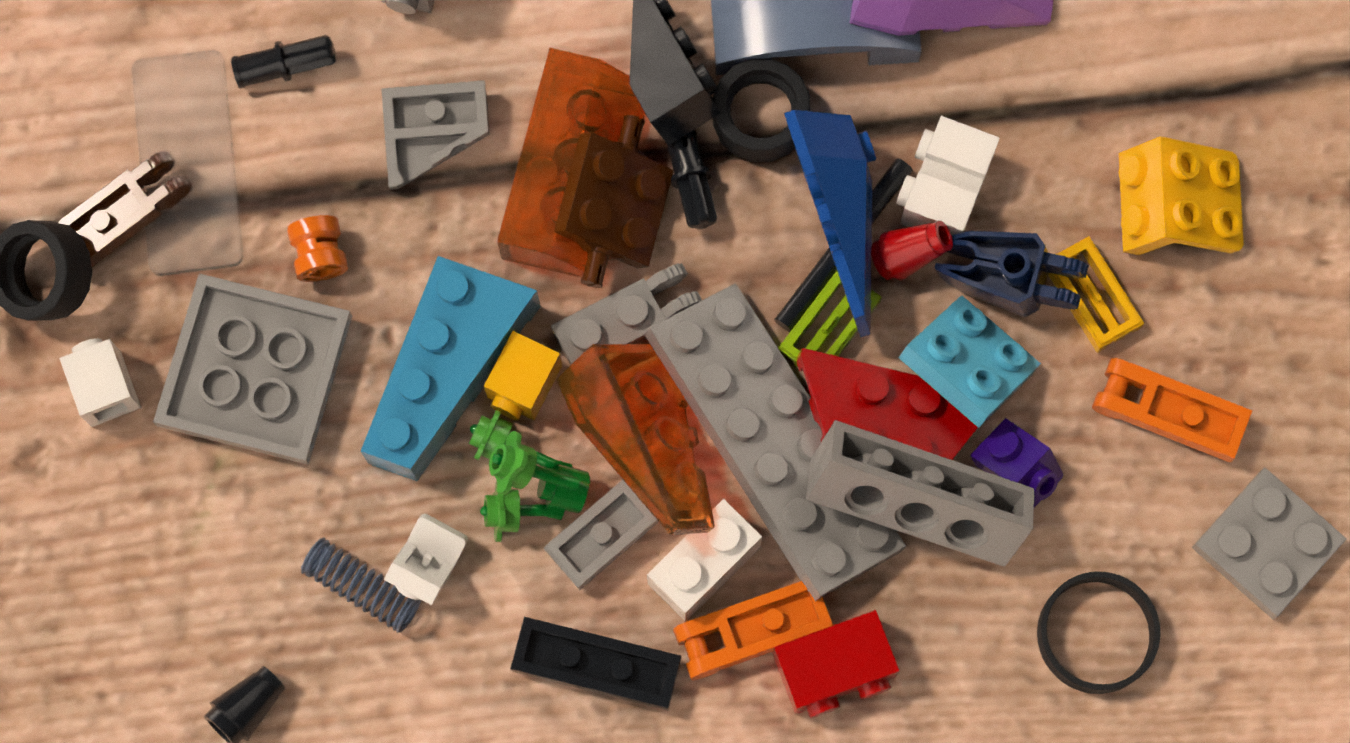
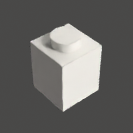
M95 338L83 341L72 348L71 354L59 358L79 415L91 427L141 408L122 353L110 339L102 341V339Z

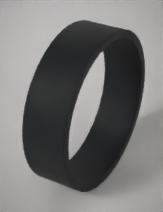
M1097 571L1077 575L1056 589L1040 613L1037 626V641L1045 664L1061 682L1082 692L1104 694L1115 692L1130 685L1147 671L1157 654L1161 630L1158 614L1152 601L1138 585L1123 576ZM1090 582L1109 584L1126 592L1140 606L1148 624L1149 645L1142 664L1132 676L1111 684L1089 683L1070 674L1055 658L1047 636L1048 616L1058 596L1073 586Z

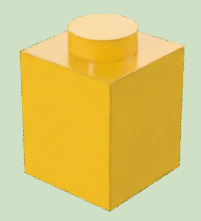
M512 331L484 384L487 398L493 400L490 407L513 420H519L521 414L535 420L563 366L560 353Z

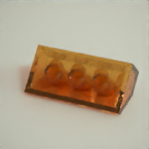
M549 48L497 240L501 259L575 277H583L588 253L575 241L555 233L554 230L580 134L593 132L612 142H618L624 115H635L639 119H645L646 114L629 85V75L601 59Z

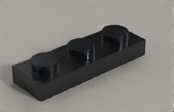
M524 617L510 669L512 672L669 711L682 657L681 655Z

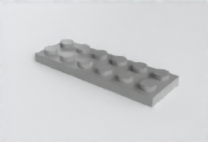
M736 283L648 329L645 335L815 601L894 557L906 547L898 532L894 529L806 500L810 459L821 443L822 431L818 423L814 421L808 402L810 399L809 395Z

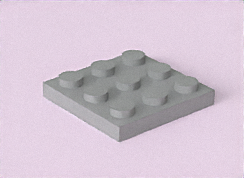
M199 273L153 423L157 427L309 465L352 320L351 312Z

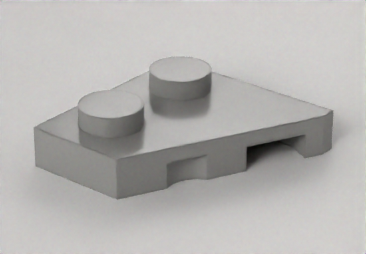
M484 80L381 88L388 185L391 190L405 186L490 135L486 83Z

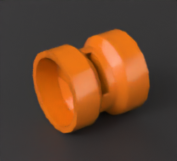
M331 215L311 216L297 220L287 227L289 243L297 251L298 257L294 261V268L299 281H324L347 272L346 255L339 249L337 242L341 236L338 218Z

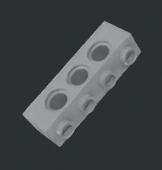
M837 420L834 421L810 459L806 500L1003 567L1007 565L1033 530L1034 488Z

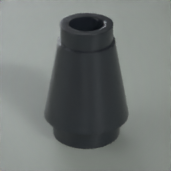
M262 666L256 673L251 674L211 701L210 705L212 708L204 715V718L227 743H239L242 739L248 741L279 698L278 696L285 690V687L269 669Z

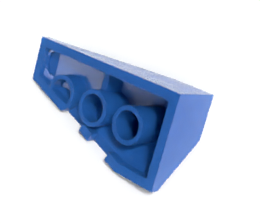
M802 110L786 112L784 115L860 338L870 335L872 178L868 163L875 161L876 156L868 132L866 130L857 134L851 115Z

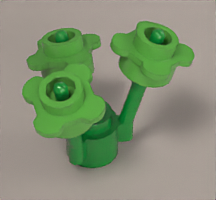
M495 410L492 419L482 415L478 424H473L470 427V432L473 435L469 441L470 445L478 448L474 458L479 460L483 456L490 459L489 471L492 476L496 477L495 492L493 495L484 496V505L480 509L481 515L484 516L485 527H494L495 542L502 541V532H518L521 516H545L562 520L565 510L579 513L585 504L590 484L589 472L574 469L571 463L555 460L535 451L532 447L521 444V433L516 431L510 432L513 423L500 418L501 412ZM532 477L539 479L537 497L546 500L545 504L520 505L518 489L527 486Z

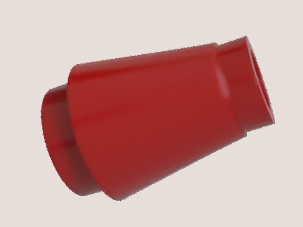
M942 221L886 231L871 246L872 260L877 271L884 279L892 280L895 278L903 281L943 255L944 252L951 250L953 239L950 230Z

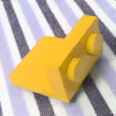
M1160 136L1119 153L1121 227L1124 253L1141 255L1172 243L1225 253H1234L1243 248L1239 159L1234 152Z

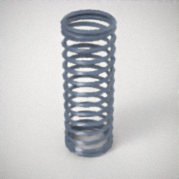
M325 537L319 539L306 555L301 566V573H305L308 578L314 576L316 583L322 581L324 588L330 586L332 593L338 591L340 598L346 596L348 603L354 601L356 608L362 606L364 613L370 611L372 618L378 616L380 623L386 621L388 628L392 627L393 631L397 633L402 632L417 612L421 600L408 598L395 620L390 623L393 613L400 606L405 596L400 593L389 613L382 618L384 610L398 591L396 586H393L381 608L374 613L376 605L391 585V583L385 581L373 603L366 608L368 600L383 580V573H381L371 584L365 598L358 604L360 595L375 575V568L367 573L357 593L350 599L352 590L360 582L367 570V563L359 568L349 588L342 594L344 585L349 581L359 565V558L351 563L340 585L334 589L336 580L344 572L352 556L350 553L343 558L332 580L326 584L327 577L339 563L344 551L342 548L335 553L324 575L318 579L319 572L327 564L336 548L335 543L330 545L329 540H326Z

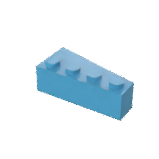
M440 256L437 257L361 448V453L368 464L415 481L420 479L457 426L456 423L471 401H475L484 388V383L489 377L512 331L520 333L526 323L531 321L540 309L541 305L537 290Z

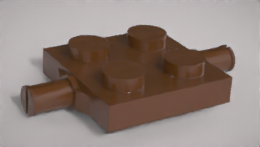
M624 115L618 142H612L593 132L580 134L554 230L555 233L575 241L588 253L583 277L580 282L592 288H602L608 260H619L637 269L649 267L674 171L647 158L639 151L638 144L645 120L639 119L635 115Z

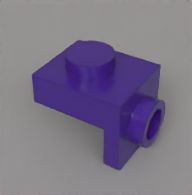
M1007 418L970 454L976 467L982 471L1034 488V508L1041 500L1048 498L1055 491L1058 482L1064 475L1052 450Z

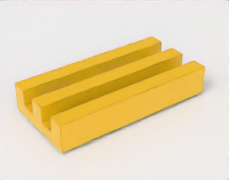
M1090 236L1056 255L1077 259L1076 256L1082 253L1125 320L1124 323L1118 325L1088 275L1083 279L1074 278L1107 330L1105 334L1102 333L1081 298L1078 309L1070 310L1098 353L1109 344L1123 339L1125 335L1141 329L1144 322ZM1052 273L1048 274L1055 287L1069 289L1078 294L1068 277Z

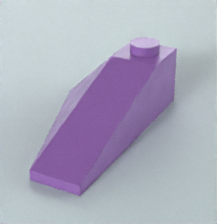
M853 0L850 24L897 36L915 35L918 31L943 29V32H956L965 27L989 26L991 29L1047 25L1051 22L1053 0Z

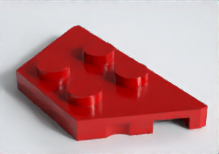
M802 348L798 354L796 363L799 371H803L811 395L808 402L814 421L818 423L822 431L821 442L834 421L837 420L953 460L978 428L918 375Z

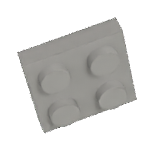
M1264 467L1191 548L1274 620L1347 538Z

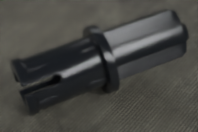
M323 35L283 45L281 41L275 42L274 48L231 58L233 74L238 87L241 89L248 85L283 77L285 81H289L292 78V74L332 65L336 62V52L331 38L328 35Z
M695 129L671 145H667L674 170L671 183L673 187L679 190L687 225L690 228L701 230L715 224L717 215L708 180L712 177L710 168L703 165Z

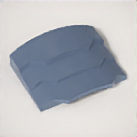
M711 0L716 75H725L733 66L749 59L867 52L868 66L919 62L921 56L920 31L915 35L897 36L850 24L853 0Z

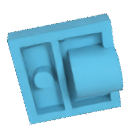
M962 295L916 336L898 357L978 428L1033 375L1041 364Z

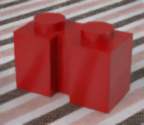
M876 610L775 646L772 653L794 713L798 714L807 710L810 718H815L840 708L837 698L854 691L858 692L861 700L890 690L889 680L896 678L899 673L898 665Z

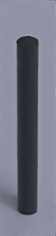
M899 158L895 159L872 190V224L902 186L906 176L910 175L913 171L909 164ZM830 248L826 250L774 319L784 330L790 332L837 271Z

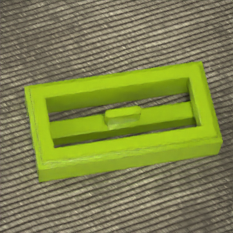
M838 271L834 273L778 347L783 357L791 359L795 366H797V357L800 350L795 348L796 344L842 285ZM871 290V314L882 298L873 290ZM846 295L805 349L819 350L850 309ZM854 318L851 319L826 354L835 356L842 354L858 332Z

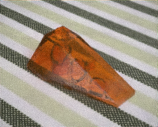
M592 344L556 379L576 425L669 535L710 532L715 527L705 473L695 463L693 448L699 444L697 429L688 425L685 409L689 406L688 402L651 344Z

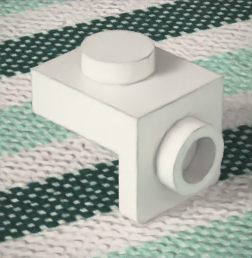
M422 514L417 520L407 542L393 560L384 580L396 586L402 595L413 600H422L432 605L449 579L468 542V537L430 515Z

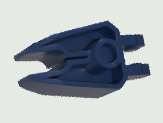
M968 231L952 235L953 247L947 253L973 260L971 264L961 266L935 263L934 268L939 277L965 295L1025 318L1038 311L1041 304L1070 310L1078 309L1081 298L1079 294L1069 289L1047 286L1046 281L1049 273L1083 279L1086 278L1089 267L1087 263L1078 259L1048 253L1045 244L1037 233Z

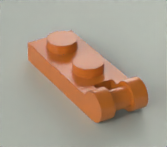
M1118 358L1110 359L1105 371L1108 381L1104 391H1099L1096 394L1092 405L1094 411L1109 418L1121 419L1229 463L1235 459L1253 410ZM1128 386H1134L1143 390L1138 404L1124 399Z
M799 581L673 628L677 643L678 645L685 646L690 660L686 663L690 679L699 680L711 676L725 668L773 652L775 646L833 626L823 597L815 601L810 592L807 591L808 589L804 583ZM719 631L725 648L710 653L704 637Z

